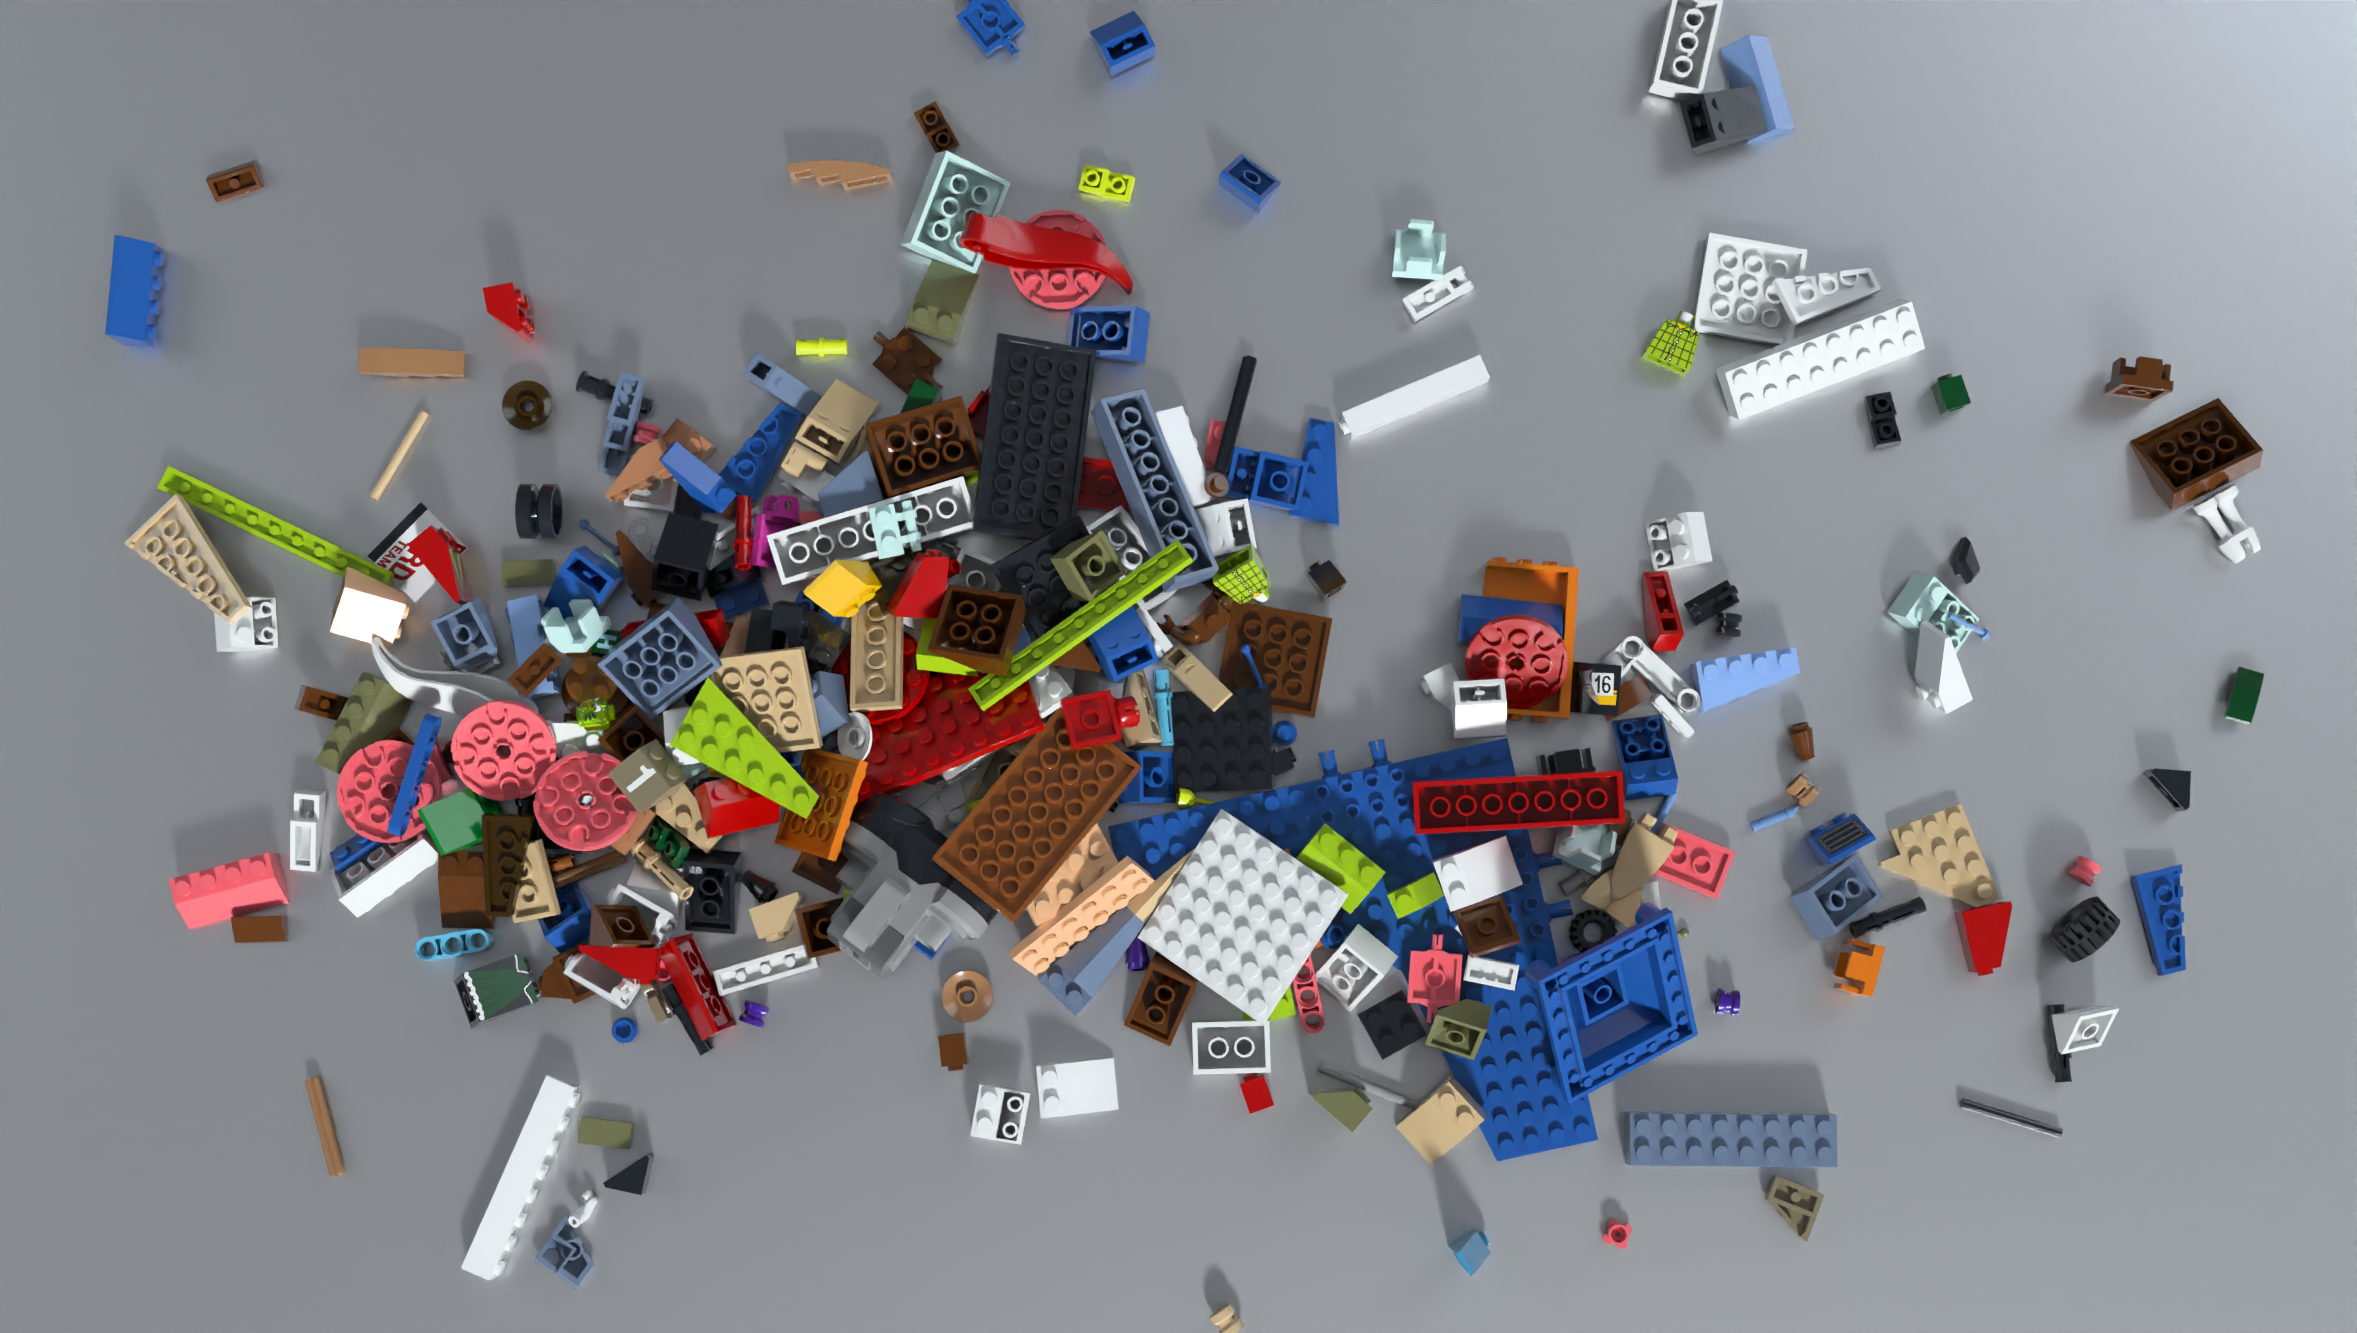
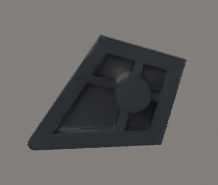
M1967 537L1960 540L1954 561L1955 567H1953L1954 574L1956 576L1961 575L1965 584L1971 583L1980 572V566L1973 546Z

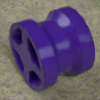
M1718 988L1715 996V1013L1722 1014L1727 1012L1731 1016H1737L1740 1009V991L1726 992L1724 989Z
M745 1000V1010L740 1015L739 1020L754 1026L763 1027L765 1023L763 1020L764 1015L769 1012L770 1008Z

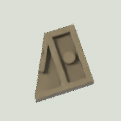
M1774 1175L1765 1199L1802 1240L1808 1241L1824 1194Z

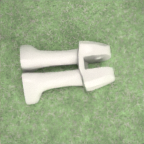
M2235 484L2202 500L2193 506V509L2198 515L2204 516L2221 539V542L2217 545L2220 551L2231 561L2238 563L2245 558L2243 548L2248 553L2253 554L2261 550L2254 528L2246 525L2234 506L2233 500L2239 493ZM2217 506L2230 523L2234 533H2231L2217 510Z

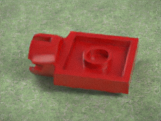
M1109 689L1060 699L1071 751L1120 741L1122 739L1121 730L1137 726L1140 722L1139 709L1135 710L1134 707L1138 705L1135 698L1132 696L1114 698Z

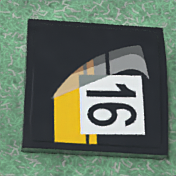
M1573 662L1570 712L1618 716L1622 666Z

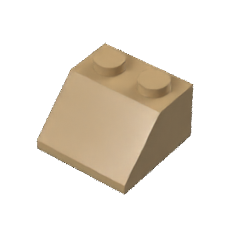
M795 892L748 909L758 939H766L767 942H772L784 938V932L791 929L796 919L795 909L802 907L806 898L805 894Z

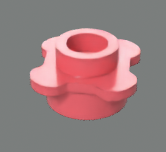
M1610 1219L1607 1222L1608 1229L1606 1234L1603 1235V1241L1606 1244L1613 1243L1618 1248L1623 1249L1628 1245L1627 1240L1632 1232V1228L1629 1224L1623 1225L1615 1219ZM1618 1231L1620 1235L1615 1236V1232Z

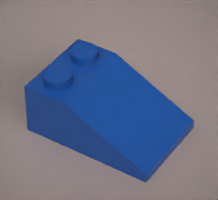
M1138 306L1073 307L1070 312L1067 345L1097 350L1096 359L1145 362L1150 313Z

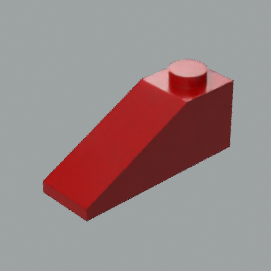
M1668 571L1644 572L1642 576L1645 622L1650 648L1652 651H1676L1684 632Z
M579 945L578 950L626 978L636 979V984L652 985V980H659L661 948L607 947L597 945Z

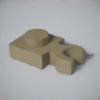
M653 980L652 985L640 984L657 1022L663 1023L671 1019L672 1017L669 1013L672 1011L671 1005L666 998L662 999L661 995H659Z

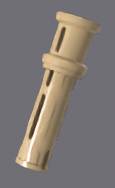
M641 839L634 844L630 854L634 859H639L644 864L646 871L654 872L681 900H686L692 895L693 887L665 862L664 855L659 851L656 852L651 847L648 839Z

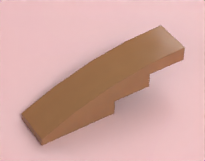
M813 160L787 164L792 180L815 176L818 185L841 181L844 190L893 180L889 168L861 162Z
M358 348L357 374L396 377L421 376L436 378V376L463 378L465 351L417 348Z

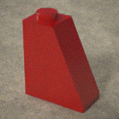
M926 549V553L917 552L890 601L887 612L894 617L938 618L946 593L949 558L938 549Z
M2011 901L1954 912L1969 972H1977L1978 976L1993 974L1994 968L2001 967L2012 911Z

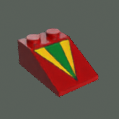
M430 525L407 545L455 603L464 605L471 600L460 551L455 546L457 541L442 527L437 529Z

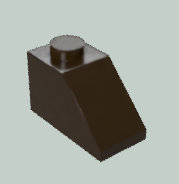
M1319 560L1309 567L1311 571L1307 573V578L1322 602L1344 589L1347 582L1330 560L1325 563Z

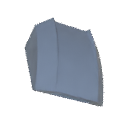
M480 597L431 621L455 668L472 670L496 658L497 644L493 627Z

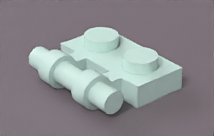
M911 500L901 502L903 509L901 513L895 512L894 504L868 509L879 560L904 555L903 544L910 543L912 552L922 550L920 543L922 536L921 532L917 530L915 520L917 513L916 510H913ZM905 520L908 535L901 536L898 522Z

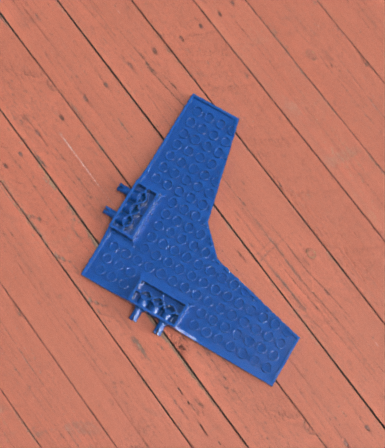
M1508 738L1392 763L1387 758L1385 740L1380 739L1377 740L1379 751H1377L1375 741L1368 742L1374 763L1369 768L1341 774V772H1338L1335 751L1330 750L1327 751L1329 762H1327L1325 752L1318 753L1324 773L1320 779L1108 826L1113 852L1117 861L1120 862L1126 856H1129L1150 873L1155 881L1197 847L1221 809L1281 849L1288 848L1290 855L1295 858L1323 824H1327L1385 871V874L1351 914L1340 907L1331 923L1339 925L1343 929L1345 936H1348L1358 924L1369 931L1370 934L1398 956L1392 966L1402 971L1407 983L1409 980L1411 950L1426 951L1432 949V934H1437V944L1438 934H1442V950L1448 953L1463 955L1459 1002L1470 999L1492 1006L1487 1031L1474 1060L1441 1051L1455 1079L1487 1112L1485 1120L1479 1126L1496 1160L1502 1161L1598 1140L1588 1094L1568 1104L1563 1100L1562 1092L1550 1081V1073L1556 1066L1542 1010V1003L1538 990L1525 979L1526 968L1533 961L1543 960L1551 968L1559 965L1549 922L1554 918L1573 915L1571 908L1562 909L1571 907L1570 899L1552 904L1544 902L1538 872H1540L1539 869L1562 865L1561 859L1550 860V858H1554L1552 856L1553 851L1541 854L1533 852L1528 828L1415 834L1412 781L1516 776ZM1506 836L1523 885L1490 898L1502 895L1521 941L1519 944L1481 955V957L1519 964L1515 990L1463 980L1467 957L1470 953L1463 937L1455 929L1457 923L1453 916V911L1450 912L1445 896L1398 919L1389 901L1387 892L1434 872L1441 887L1432 860ZM1418 1003L1425 1019L1427 1020L1428 1007ZM1447 1005L1443 1007H1438V1010L1447 1007ZM1433 1012L1431 1016V1023L1427 1022L1430 1028L1433 1023Z

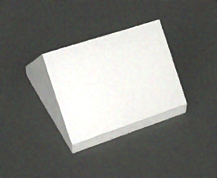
M636 860L627 883V889L672 913L678 919L682 900L654 872L646 871L644 864ZM684 871L678 873V875L682 879H684Z
M2116 1005L2091 1006L2053 1014L2052 1020L2058 1051L2061 1054L2101 1046L2119 1008Z

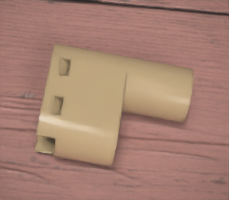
M794 442L781 467L785 469L786 473L799 479L807 465L823 473L829 459Z

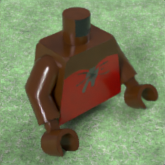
M1213 578L1202 582L1212 593L1179 626H1176L1167 614L1163 615L1166 620L1164 624L1157 622V625L1165 635L1171 634L1172 637L1186 646L1207 643L1231 620L1230 610L1233 607L1234 599L1215 586Z

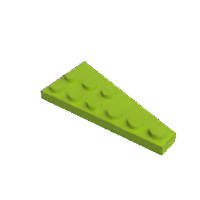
M707 678L672 739L670 746L807 819L819 795L722 691Z

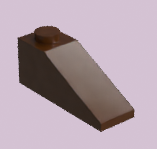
M618 530L615 534L628 587L634 592L630 596L640 607L644 604L650 609L654 601L658 602L667 593L651 590L653 566L621 530Z

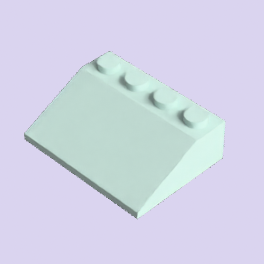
M949 151L935 153L900 245L926 257L976 274L983 255L972 252L959 243L966 218L971 213H982L995 218L996 214L1000 212L1010 182Z

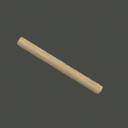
M422 410L419 411L370 493V497L377 501L379 500L427 420L428 413Z

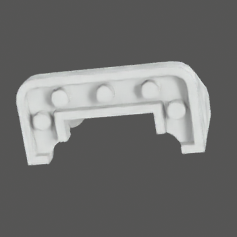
M618 884L616 889L613 888L606 897L608 905L637 907L656 943L654 948H659L669 941L677 928L678 920L672 913ZM584 953L569 956L564 965L565 971L563 973L622 1009H626L641 987L640 984H636V979H628Z

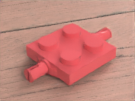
M1432 934V949L1426 951L1411 950L1407 1002L1420 1003L1428 1007L1426 1022L1430 1023L1432 1012L1434 1021L1438 1007L1450 1006L1460 1000L1463 955L1448 953L1442 950V934H1438V944L1437 934Z

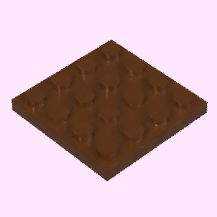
M1234 600L1231 609L1232 618L1228 625L1218 680L1227 689L1258 688V683L1246 655L1241 652V646L1248 644L1251 648L1250 654L1263 684L1271 687L1272 711L1314 718L1332 618L1246 602L1239 604Z

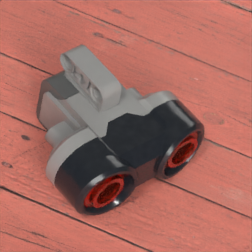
M875 792L851 814L850 825L845 832L841 849L843 855L849 860L835 876L837 881L851 892L831 916V924L827 929L828 940L868 971L883 979L890 970L892 972L895 971L917 941L930 950L937 952L949 935L961 941L964 939L978 940L998 912L932 860L933 856L948 838L934 828L933 821L922 811L896 796L885 792Z

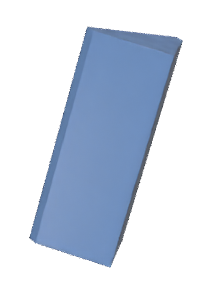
M1747 35L1721 48L1719 51L1730 89L1750 85L1756 86L1768 129L1767 133L1745 139L1746 143L1794 131V124L1768 37Z

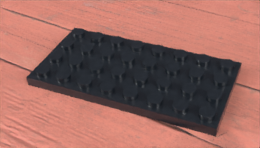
M1003 333L997 334L971 531L1034 541L1076 517L1097 350Z

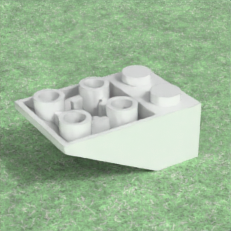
M1248 498L1195 510L1215 559L1230 557L1249 545H1252L1255 550L1257 549Z

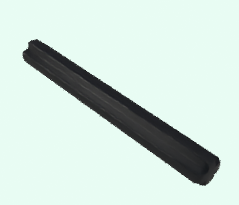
M1250 355L1244 356L1242 359L1214 465L1215 470L1222 473L1229 471L1257 364V359Z

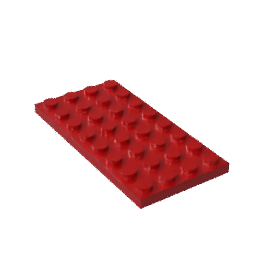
M941 672L929 677L928 686L923 697L909 713L899 719L894 718L883 722V724L871 725L872 745L867 757L863 760L868 762L855 806L858 807L875 792L893 794L1046 729L1030 680L1028 679L983 711L968 688L984 678L988 673L979 672L977 677ZM836 730V731H834V732L836 733V744H837V747H838V742H837L838 730Z

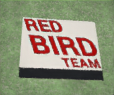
M421 502L368 555L376 565L395 574L392 581L414 602L437 580L409 548L408 543L432 525L437 529L442 527L456 539L457 543L455 546L460 551V556L469 549Z

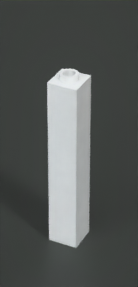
M1481 355L1475 356L1342 412L1341 420L1338 421L1342 433L1344 435L1348 434L1351 440L1485 384L1490 378Z

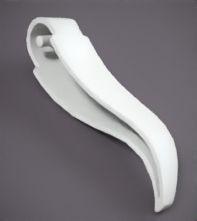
M375 637L372 640L373 655L386 680L396 691L413 701L465 717L466 714L477 706L496 700L519 702L538 712L536 704L532 700L525 698L520 691L508 682L473 672L419 670L404 665L392 656L379 637Z

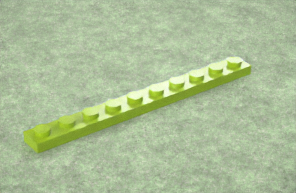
M171 466L167 467L157 486L158 489L173 496L175 494L181 495L187 503L344 577L346 569L349 567L389 586L395 575L378 565Z
M1177 539L1014 655L1007 676L988 674L968 688L979 707L985 711L1194 562L1180 541Z

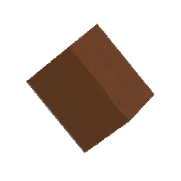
M843 897L795 909L807 959L841 951L838 946L828 940L827 929L831 924V916L844 901Z
M594 904L592 907L589 945L632 948L655 947L656 943L636 906Z

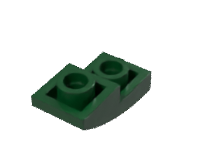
M2238 667L2235 673L2232 692L2228 697L2224 718L2247 725L2251 724L2259 699L2264 673Z
M656 815L653 824L648 828V839L655 851L665 853L672 867L681 868L690 846L679 831Z

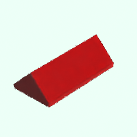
M693 934L673 938L659 947L661 948V959L701 1041L737 1025L724 997L719 996L713 974Z

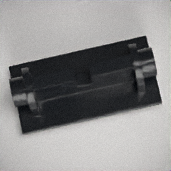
M1726 580L1684 603V606L1697 626L1717 613L1740 602L1736 595L1738 590L1735 585L1731 586L1729 581Z

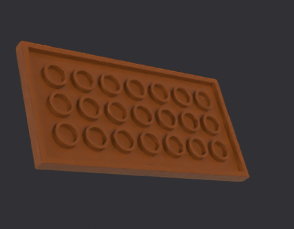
M1061 707L1045 723L1046 729L1038 732L932 858L933 861L1012 924L1018 920L1142 768V766L1111 742L1071 751Z

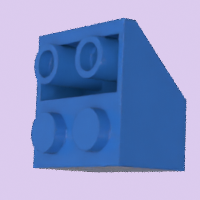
M1134 11L1090 31V35L1111 76L1156 55L1155 44L1145 24Z

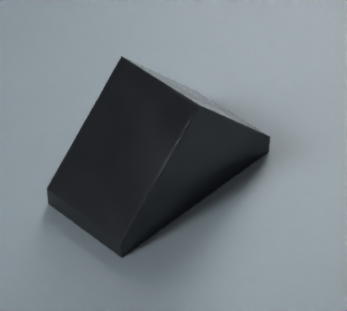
M2149 769L2143 772V775L2176 811H2185L2190 807L2191 771Z
M653 1154L645 1155L603 1183L605 1188L638 1195L645 1194L654 1160Z

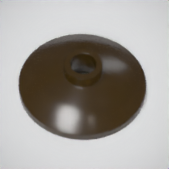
M521 381L512 385L505 393L502 401L504 417L512 426L520 430H534L541 427L550 418L553 409L552 398L548 390L543 385L534 381ZM532 403L533 409L526 411V405Z

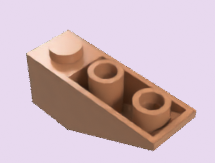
M662 437L637 450L605 494L607 499L611 502H621L630 496L629 493L637 489L639 491L645 490L652 486L653 481L659 478L662 480L672 476L659 461V458L669 447Z

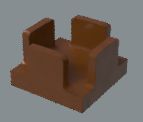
M2140 356L2136 359L2135 367L2125 366L2126 358L2120 357L2113 362L2111 381L2106 384L2105 394L2155 401L2173 391L2174 381H2170L2171 364L2163 365L2162 359Z

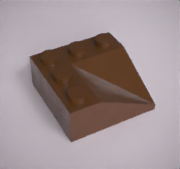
M948 584L928 651L982 673L1007 676L1026 615L1023 595Z

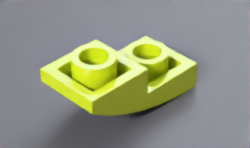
M1084 165L1078 189L1097 196L1130 203L1136 179L1134 176L1109 172L1105 168Z

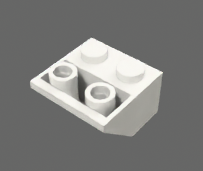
M1684 512L1645 523L1654 572L1690 567L1713 561L1704 512Z
M246 597L252 608L235 624L227 622L214 612L217 652H243L279 648L275 598Z
M1504 679L1453 681L1449 692L1454 739L1505 737L1507 699Z
M979 1084L970 1136L1021 1145L1030 1093L991 1084Z

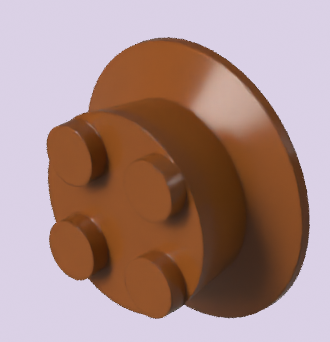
M602 655L576 659L563 679L561 693L563 702L572 715L585 721L586 713V721L601 722L611 719L623 710L629 701L624 692L597 665L603 658ZM591 698H600V699H599L598 701H592ZM586 701H588V703L590 704L589 708H587L585 705ZM598 703L601 706V710L595 712V707H592V705ZM591 711L595 714L596 719L593 718ZM588 712H590L591 720H589Z

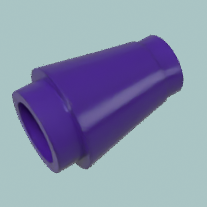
M1138 933L1126 951L1125 965H1128V971L1147 970L1148 963H1150L1146 944L1138 938L1140 933Z

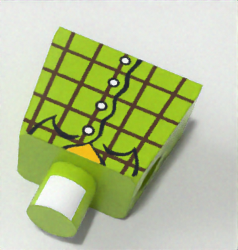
M1680 311L1676 322L1666 319L1643 353L1642 358L1686 376L1692 367L1699 336L1698 331L1689 328L1694 316L1688 312Z
M1252 545L1245 547L1217 564L1219 570L1212 577L1213 584L1231 596L1236 602L1244 604L1252 598L1258 604L1267 601L1269 598L1267 590L1270 588L1269 574Z

